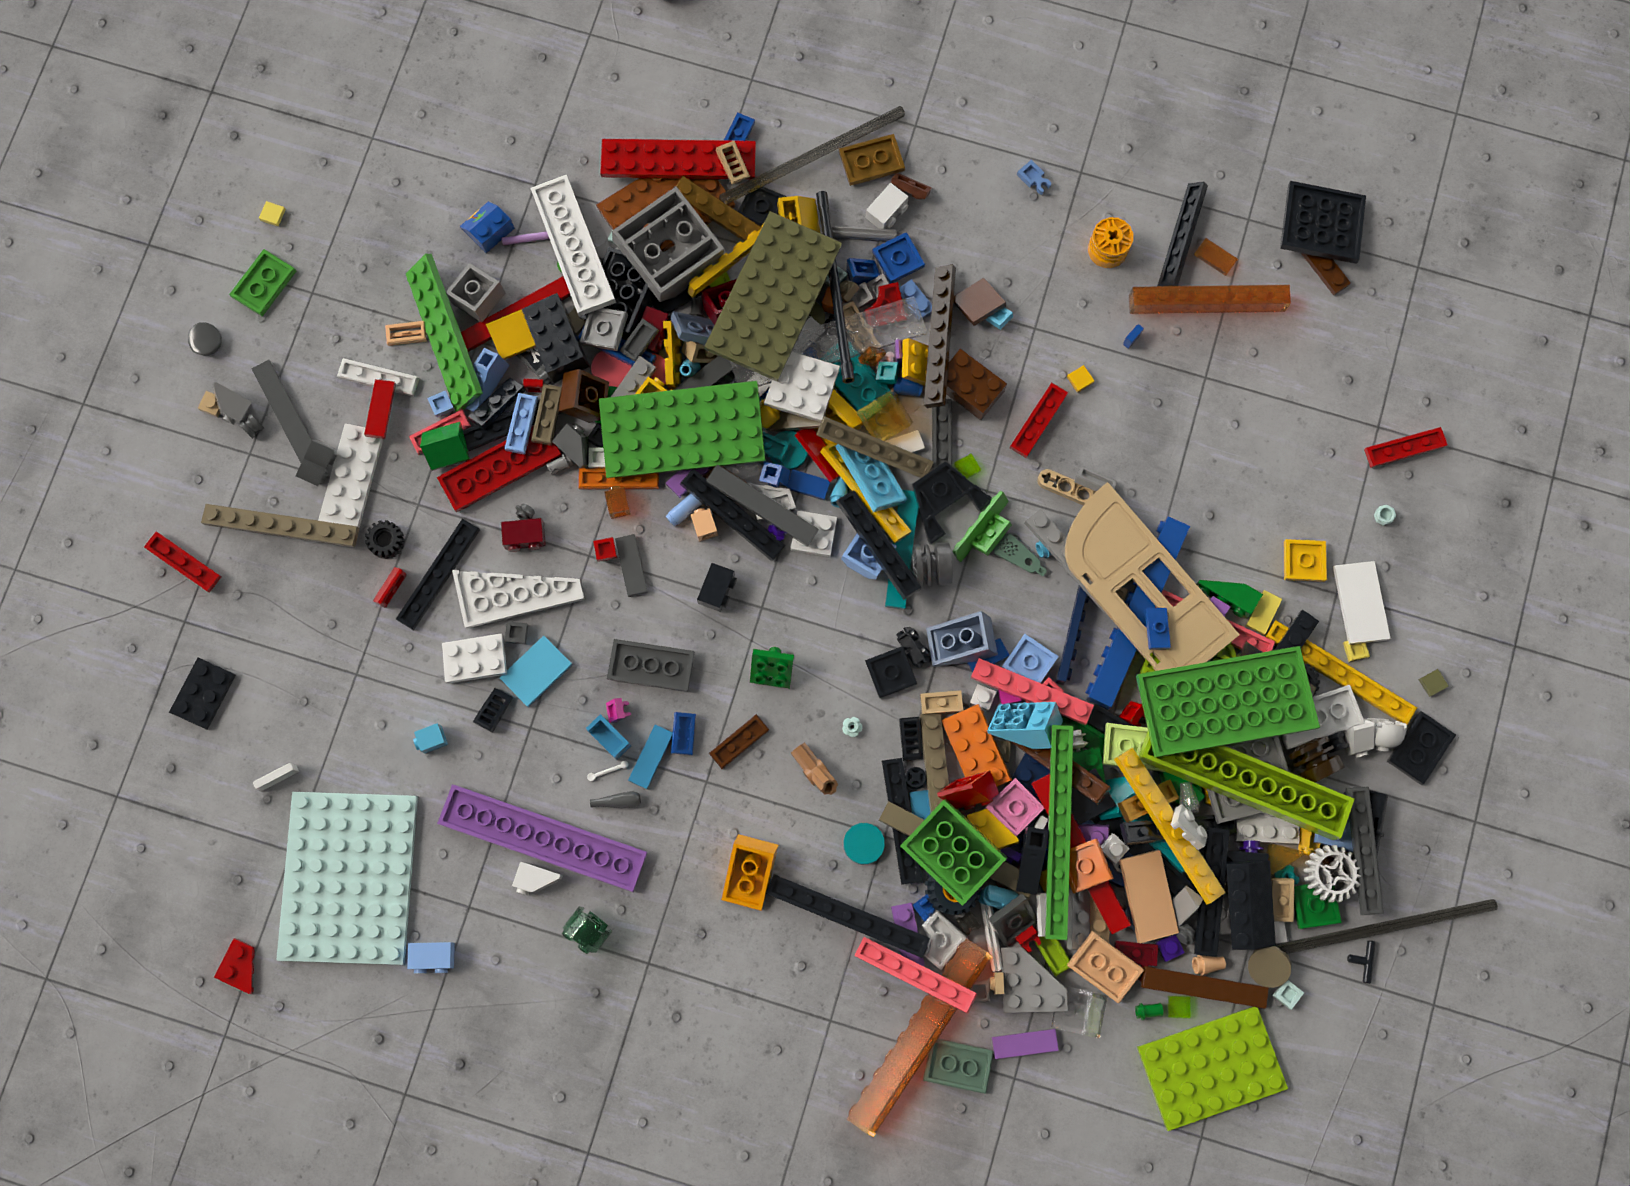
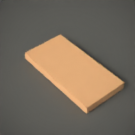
M1155 850L1120 859L1119 863L1137 942L1143 943L1179 933L1161 851Z

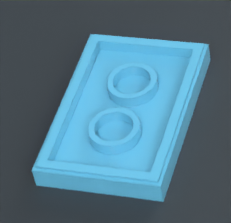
M543 636L507 670V675H502L500 679L529 707L572 666V663Z

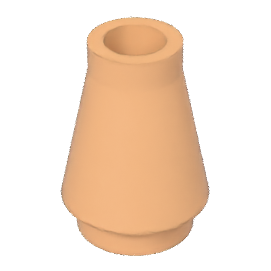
M1197 955V957L1192 959V967L1195 974L1203 976L1225 969L1226 962L1223 956Z

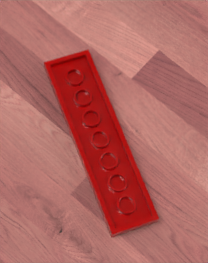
M602 139L600 175L605 178L681 179L684 176L687 179H729L717 155L716 148L731 141ZM735 141L750 176L744 180H755L756 141ZM732 150L724 153V156L732 154ZM734 157L727 160V163L735 161L736 158ZM739 164L731 166L730 170L740 167ZM742 170L734 173L733 177L743 174Z

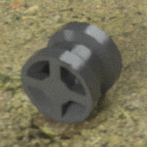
M252 414L248 415L245 422L241 421L239 423L252 439L258 431L264 429Z

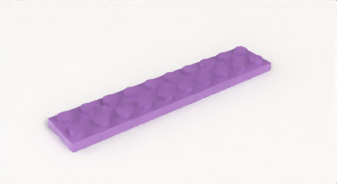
M453 784L437 823L634 892L648 853Z

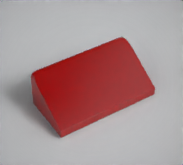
M394 567L373 601L383 608L387 607L407 574L402 569Z

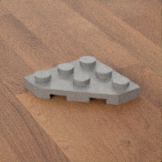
M1023 947L1001 948L1002 972L1004 976V1013L1069 1011L1068 989L1052 976L1046 968L1036 961Z

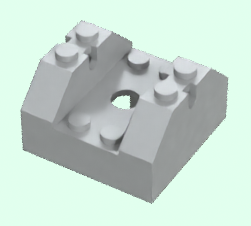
M677 187L612 231L613 242L631 262L660 302L674 298L688 288L689 282L695 276L700 277L704 274V270L711 264L713 266L719 262L718 259L724 254V247ZM665 240H670L674 242L676 249L673 253L666 254L660 249L661 243Z

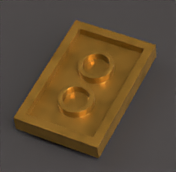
M894 134L839 148V154L850 186L905 171L903 159Z

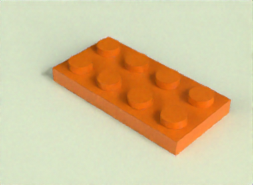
M980 704L941 720L965 777L990 770L997 787L1012 781L994 736L987 733L989 725Z

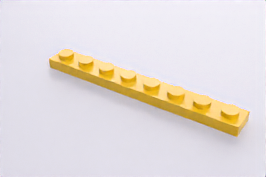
M1133 747L1116 757L1114 761L1206 905L1226 893L1199 850L1182 836L1184 831L1180 827L1174 829L1171 826L1174 811Z

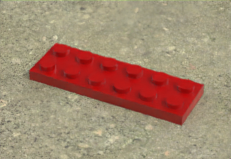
M532 426L525 455L505 451L507 441L505 440L443 473L437 479L457 513L545 466L547 463L562 457L558 447L553 442L552 446L532 442L534 426Z

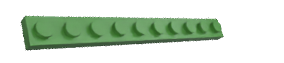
M1064 725L1051 726L1045 939L1067 940L1073 726Z

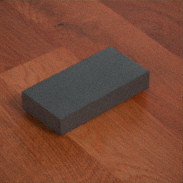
M642 318L619 351L636 362L638 357L642 356L659 330Z

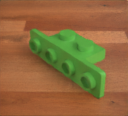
M999 491L991 499L987 508L980 513L976 522L968 528L965 536L955 545L952 552L958 561L962 562L972 548L988 556L1012 526L1011 522L999 516L1008 503L1004 492Z

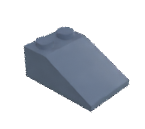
M982 611L926 628L932 665L934 667L978 661L979 658L983 660L998 655L991 617Z

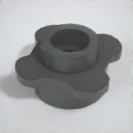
M523 503L521 506L516 505L515 507L517 509L516 515L520 520L532 519L535 514L534 509Z

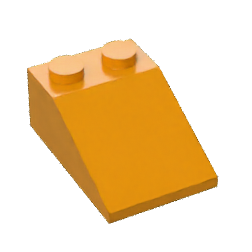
M738 834L733 843L721 900L762 911L779 845Z

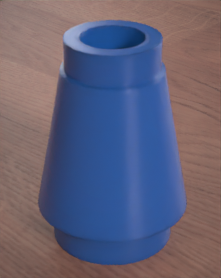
M898 376L897 383H894L892 391L897 392V395L920 397L923 385Z

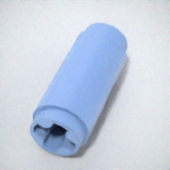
M689 494L670 510L665 517L675 527L699 508L702 503L692 494Z

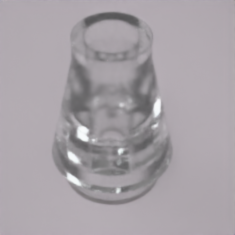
M1192 782L1181 783L1179 805L1183 804L1186 809L1195 814L1199 812L1198 807H1200Z

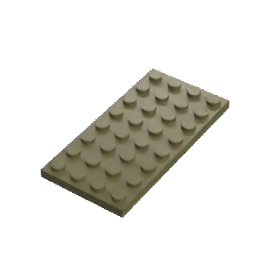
M770 211L704 346V350L778 382L842 243Z

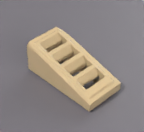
M735 140L716 148L717 155L731 184L750 177ZM732 150V154L724 156V153ZM734 157L736 158L735 161L727 163V160ZM739 164L740 167L730 170L731 166ZM742 170L743 174L733 177L734 173Z

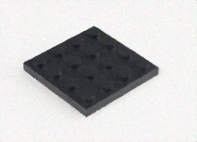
M1290 181L1287 189L1280 249L1357 264L1360 260L1366 195Z

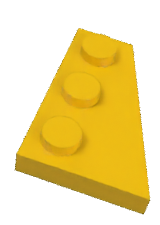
M663 321V328L668 333V339H664V347L669 357L665 358L666 385L670 390H674L678 387V384H681L679 365H682L680 346L683 345V340L679 339L671 321Z

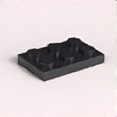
M197 657L169 713L208 730L236 674Z

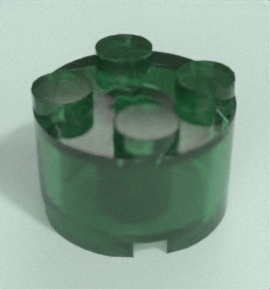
M578 906L563 926L562 935L570 941H576L579 944L578 948L586 954L589 952L597 953L612 933V930H606L608 925L591 911L586 914L583 912L585 908Z

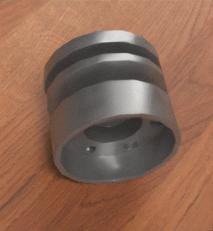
M949 542L935 543L933 553H930L928 544H924V553H921L919 544L914 545L912 571L921 587L923 586L924 577L926 578L927 586H931L932 577H936L938 586L952 585L953 570Z

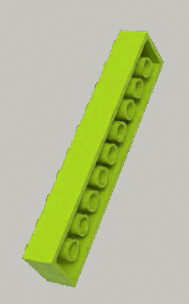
M1147 732L1139 753L1140 760L1145 764L1333 841L1342 838L1354 802V798L1227 746L1154 758L1149 732Z

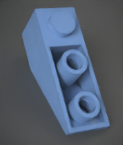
M486 348L482 350L473 365L483 394L466 408L472 412L492 394L510 366L501 356Z

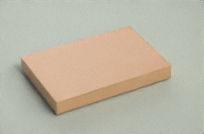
M1093 931L1067 963L1068 967L1118 1004L1144 971L1141 966Z

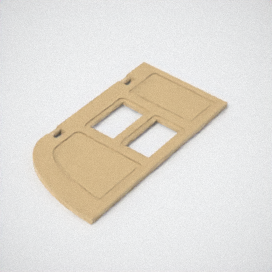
M1108 482L1091 496L1079 511L1069 529L1065 544L1067 565L1073 575L1080 580L1090 595L1142 656L1149 661L1155 671L1205 663L1240 635ZM1158 558L1190 593L1174 607L1142 571ZM1084 574L1093 582L1091 585L1083 577ZM1131 579L1136 582L1157 608H1167L1170 649L1149 650L1147 628L1116 593L1118 589ZM1151 653H1153L1160 661L1158 664L1150 656Z

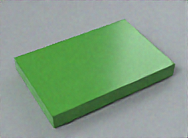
M263 249L229 295L263 317L297 271L286 262Z

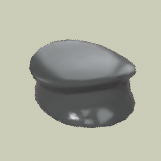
M199 322L189 330L188 344L194 353L210 356L221 347L222 337L214 325L207 322Z

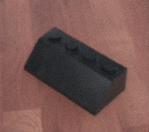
M1270 860L1227 861L1232 950H1255L1276 946Z

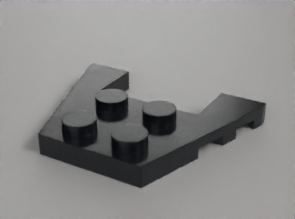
M946 461L912 483L929 544H932L946 534L935 519L938 513L966 494L978 511L990 504L992 499L991 496L984 493L981 488L970 482Z

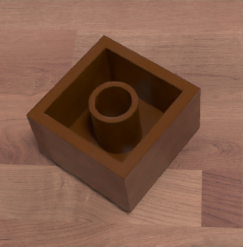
M580 369L564 373L559 411L588 423L601 420L599 398H607L609 382Z

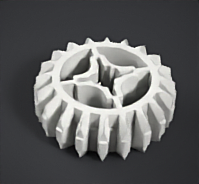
M1326 845L1323 846V849L1317 848L1315 850L1316 854L1311 853L1309 855L1311 860H1306L1305 862L1309 868H1305L1303 871L1309 873V876L1305 877L1304 880H1310L1311 882L1307 888H1315L1313 895L1320 894V899L1326 900L1327 898L1328 902H1334L1335 900L1342 902L1343 898L1345 900L1349 899L1350 894L1356 893L1354 887L1361 885L1356 881L1357 878L1361 877V875L1357 874V870L1360 868L1355 866L1357 860H1351L1352 853L1347 852L1345 854L1344 847L1338 849L1337 845H1332L1331 848ZM1333 857L1334 860L1330 862L1329 866L1320 864L1324 858ZM1342 866L1345 867L1346 873H1344ZM1330 870H1334L1333 873H1335L1336 877L1331 876ZM1319 874L1323 877V883L1320 880ZM1336 882L1345 883L1340 890H1331Z

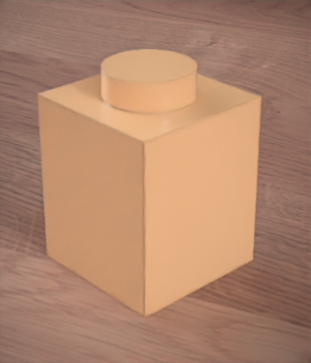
M700 508L695 510L694 514H691L699 542L718 536L710 509Z

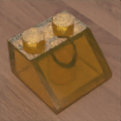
M894 389L889 390L856 411L869 434L883 441L910 427L913 423Z

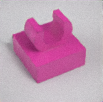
M615 698L606 703L609 723H616L631 715V712L625 713L623 707L629 705L628 701L622 702V698Z

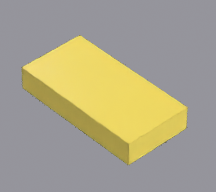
M1263 590V596L1252 612L1246 627L1265 635L1282 599Z

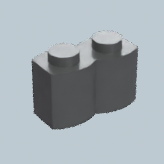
M312 439L295 476L316 486H319L320 482L324 484L329 474L326 472L328 464L333 465L337 457L334 454L335 448Z

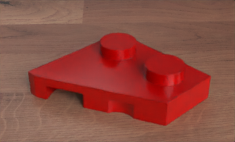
M233 938L214 978L247 994H253L252 974H254L253 959L255 957V947Z

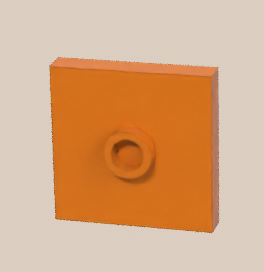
M1098 838L1070 849L1069 885L1073 894L1114 879Z

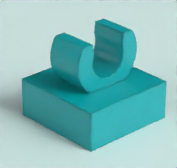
M879 362L876 374L877 383H885L886 385L896 384L900 368L899 363Z

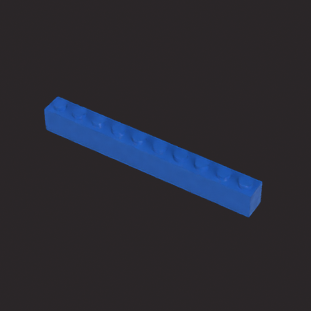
M1168 516L1165 521H1160L1156 532H1159L1157 539L1176 560L1190 526ZM1158 558L1147 566L1143 573L1162 592L1171 571ZM1134 581L1133 585L1136 587L1133 593L1129 592L1125 603L1128 604L1127 606L1146 627L1145 609L1155 608V605ZM1119 627L1113 628L1109 637L1112 640L1109 647L1105 646L1101 655L1104 658L1101 665L1097 664L1093 673L1096 678L1093 683L1090 682L1085 691L1088 694L1087 701L1107 710L1112 707L1137 650Z

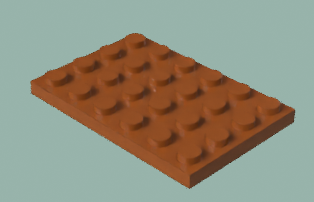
M638 178L596 204V207L611 229L614 230L675 188L681 179ZM688 179L732 209L735 208L734 201L717 179ZM694 209L706 225L712 222L711 219ZM665 240L661 243L660 249L664 252L675 244L670 240Z

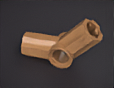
M805 742L791 752V755L804 770L803 773L813 786L816 785L824 795H832L836 792L837 781L823 762L816 758Z

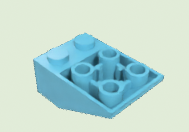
M1056 702L999 704L987 733L1032 749L1051 748V726L1061 725L1063 719Z

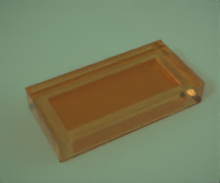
M1207 238L1204 239L1194 253V256L1227 276L1238 260Z

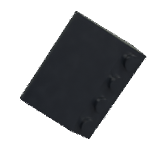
M608 247L601 265L616 303L603 308L623 311L628 314L622 337L629 338L640 323L646 306L652 308L656 296L627 257L620 250ZM588 313L579 316V318L586 321Z

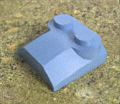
M857 533L841 560L847 567L862 576L876 580L882 568Z

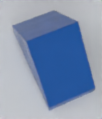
M847 259L846 271L851 282H855L858 286L863 282L868 283L880 276L875 260Z

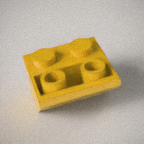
M803 196L778 198L777 207L780 216L820 233L815 198Z

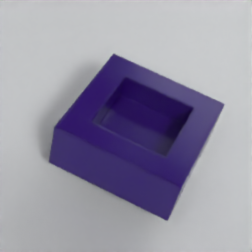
M1009 847L1000 849L1008 857L1005 862L1012 864V862L1017 863L1021 854Z
M1176 934L1155 942L1158 945V950L1164 962L1185 953Z

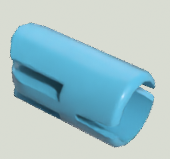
M993 885L985 887L978 893V895H981L978 900L981 904L1002 909L1018 897V893L1013 890Z

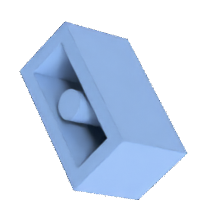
M408 943L407 969H414V973H427V969H435V973H448L449 968H454L455 943Z

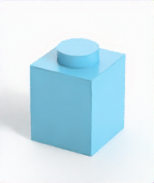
M438 723L414 732L416 737L413 739L415 747L424 754L448 745L443 728Z

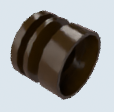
M1328 736L1315 738L1297 747L1292 754L1288 755L1291 760L1300 756L1301 761L1293 764L1294 767L1305 765L1306 769L1299 774L1300 777L1312 782H1318L1345 768L1339 755L1332 757L1327 755V753L1333 750V745L1325 749L1322 744L1330 741Z

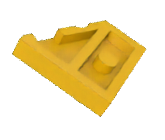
M988 809L967 815L968 820L999 850L1019 843L1018 838Z

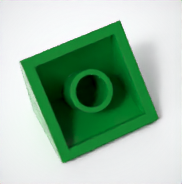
M461 422L422 433L420 448L432 471L470 460Z

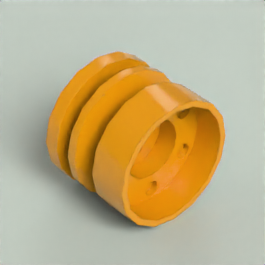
M1116 217L1103 219L1096 224L1088 244L1090 259L1096 265L1103 268H1114L1123 263L1133 243L1131 226L1126 221Z

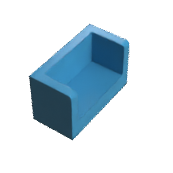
M601 714L586 727V730L616 760L631 747L630 743Z

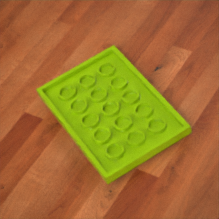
M1252 1006L1137 1046L1166 1131L1288 1089L1258 1007Z

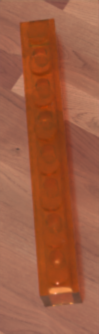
M1290 285L1132 287L1129 294L1130 314L1285 312L1291 304Z

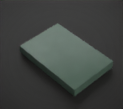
M931 1037L923 1081L986 1094L994 1051Z

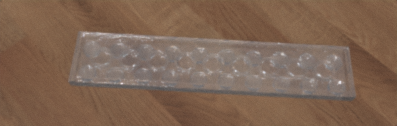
M914 296L845 317L850 358L894 345L897 339H913L927 334ZM835 321L801 331L792 352L832 364L840 362ZM729 361L737 383L758 381V387L772 382V379Z

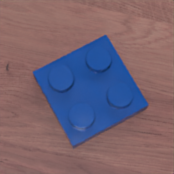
M907 232L872 249V253L890 284L925 267V263Z

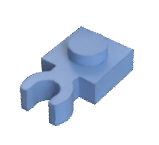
M1032 160L1017 172V176L1029 188L1035 185L1036 191L1040 195L1044 193V189L1041 188L1042 185H1045L1048 189L1051 187V182L1046 178H1042L1045 172Z

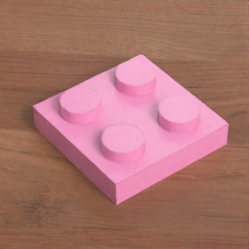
M1016 778L993 799V802L985 807L1015 836L1045 809Z

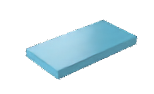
M836 445L839 454L873 512L904 504L907 501L905 494L886 463L842 445Z

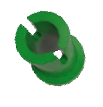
M1139 1003L1138 1006H1135L1137 1019L1145 1020V1018L1163 1017L1164 1012L1161 1003L1148 1005Z

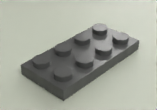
M614 639L607 680L688 692L695 652Z

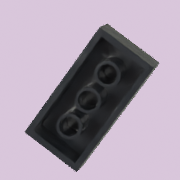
M558 293L522 309L545 370L554 383L563 380L564 373L578 369L584 370L590 367L565 304Z

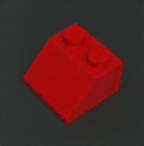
M990 770L956 779L937 793L939 798L942 800L947 799L956 809L964 807V810L971 809L978 803H981L982 806L993 802V798L999 794Z

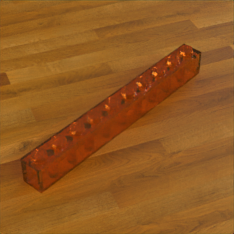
M966 938L957 947L953 959L949 960L945 965V971L942 976L971 990L992 956ZM930 994L923 998L920 1009L911 1016L908 1027L898 1036L897 1044L888 1051L885 1056V1062L874 1072L873 1080L869 1086L862 1090L861 1098L857 1104H854L849 1110L848 1121L867 1135L875 1136L957 1011V1008Z

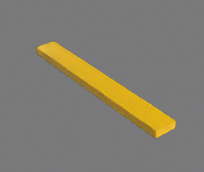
M1275 620L1265 637L1275 641L1274 645L1277 646L1288 630V627ZM1306 640L1302 646L1301 653L1305 664H1309L1311 668L1314 667L1316 671L1342 687L1350 685L1355 695L1395 720L1408 725L1417 707L1311 641Z

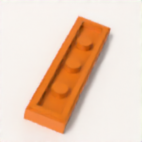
M579 468L578 488L659 489V473L608 479L606 478L605 468Z

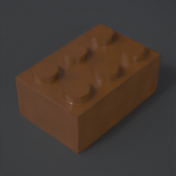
M959 349L949 361L946 395L979 420H982L1005 392L1007 383L962 349Z

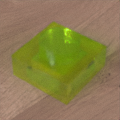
M1168 996V1017L1191 1018V997Z

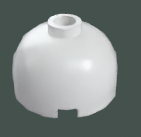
M1364 719V724L1369 722L1374 724V745L1376 750L1389 751V748L1397 747L1405 738L1406 723L1395 721L1394 725V722L1389 721V719Z

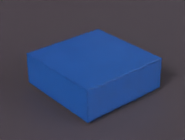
M1139 324L1136 325L1125 338L1123 345L1129 349L1140 337L1144 328Z

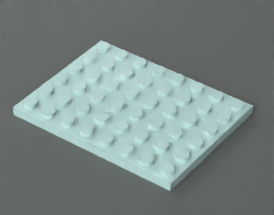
M292 792L276 961L405 965L418 796Z

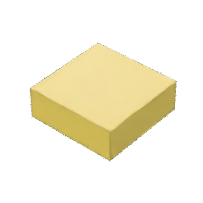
M266 201L259 219L260 221L279 226L286 209L283 206Z
M1348 641L1343 642L1348 662L1370 657L1366 643L1350 645Z

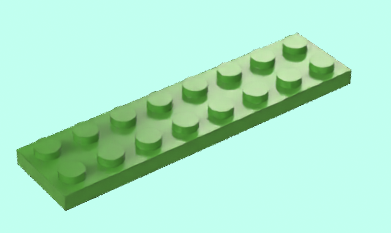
M425 253L406 273V277L419 314L425 323V330L449 392L455 412H458L461 409H466L483 392L432 254Z

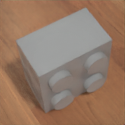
M469 263L446 291V294L453 305L482 323L505 295V291L499 281Z

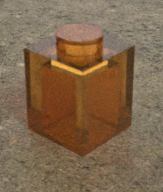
M613 486L608 491H604L611 519L631 515L624 487Z

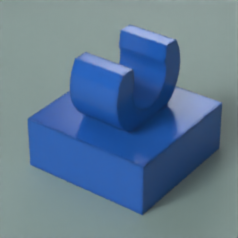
M928 895L923 896L912 905L924 922L935 912V909L932 907L933 904L927 900L929 898Z

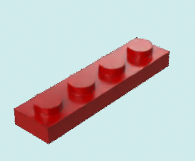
M1051 382L1010 445V449L1027 458L1068 395V392Z
M1438 427L1366 447L1364 451L1370 468L1445 448L1448 444L1442 428Z
M157 531L144 546L145 549L209 593L222 578V576Z

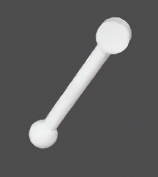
M623 761L620 765L595 774L589 773L587 779L594 781L596 777L621 768L627 769L629 764L627 761Z

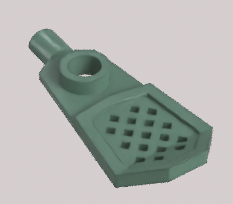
M1011 533L1005 534L993 549L995 555L1029 573L1036 571L1041 576H1044L1047 572L1040 565V560ZM1030 559L1032 561V565H1026L1025 560Z

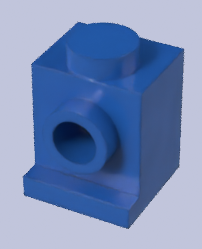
M764 462L759 481L768 483L769 486L779 488L780 485L787 486L791 471L782 465Z

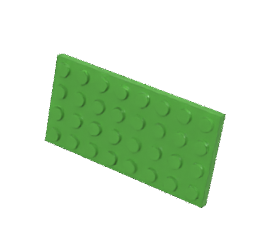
M758 381L599 398L606 478L608 479L716 467V465L727 466L766 461Z
M1300 646L1136 675L1154 758L1320 728Z

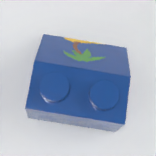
M489 201L460 226L485 253L502 240V237H506L515 229L512 220L497 205Z

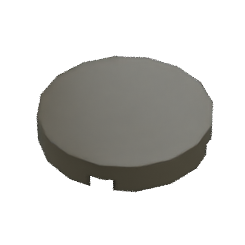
M1276 946L1256 949L1250 956L1248 971L1251 978L1257 984L1275 988L1288 981L1291 975L1292 963L1289 956Z

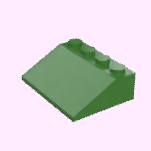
M944 799L901 844V847L962 906L1008 858L947 799Z

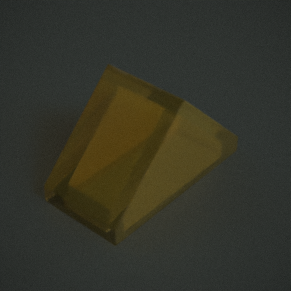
M1277 844L1268 845L1267 853L1269 854L1271 875L1305 855L1303 851Z

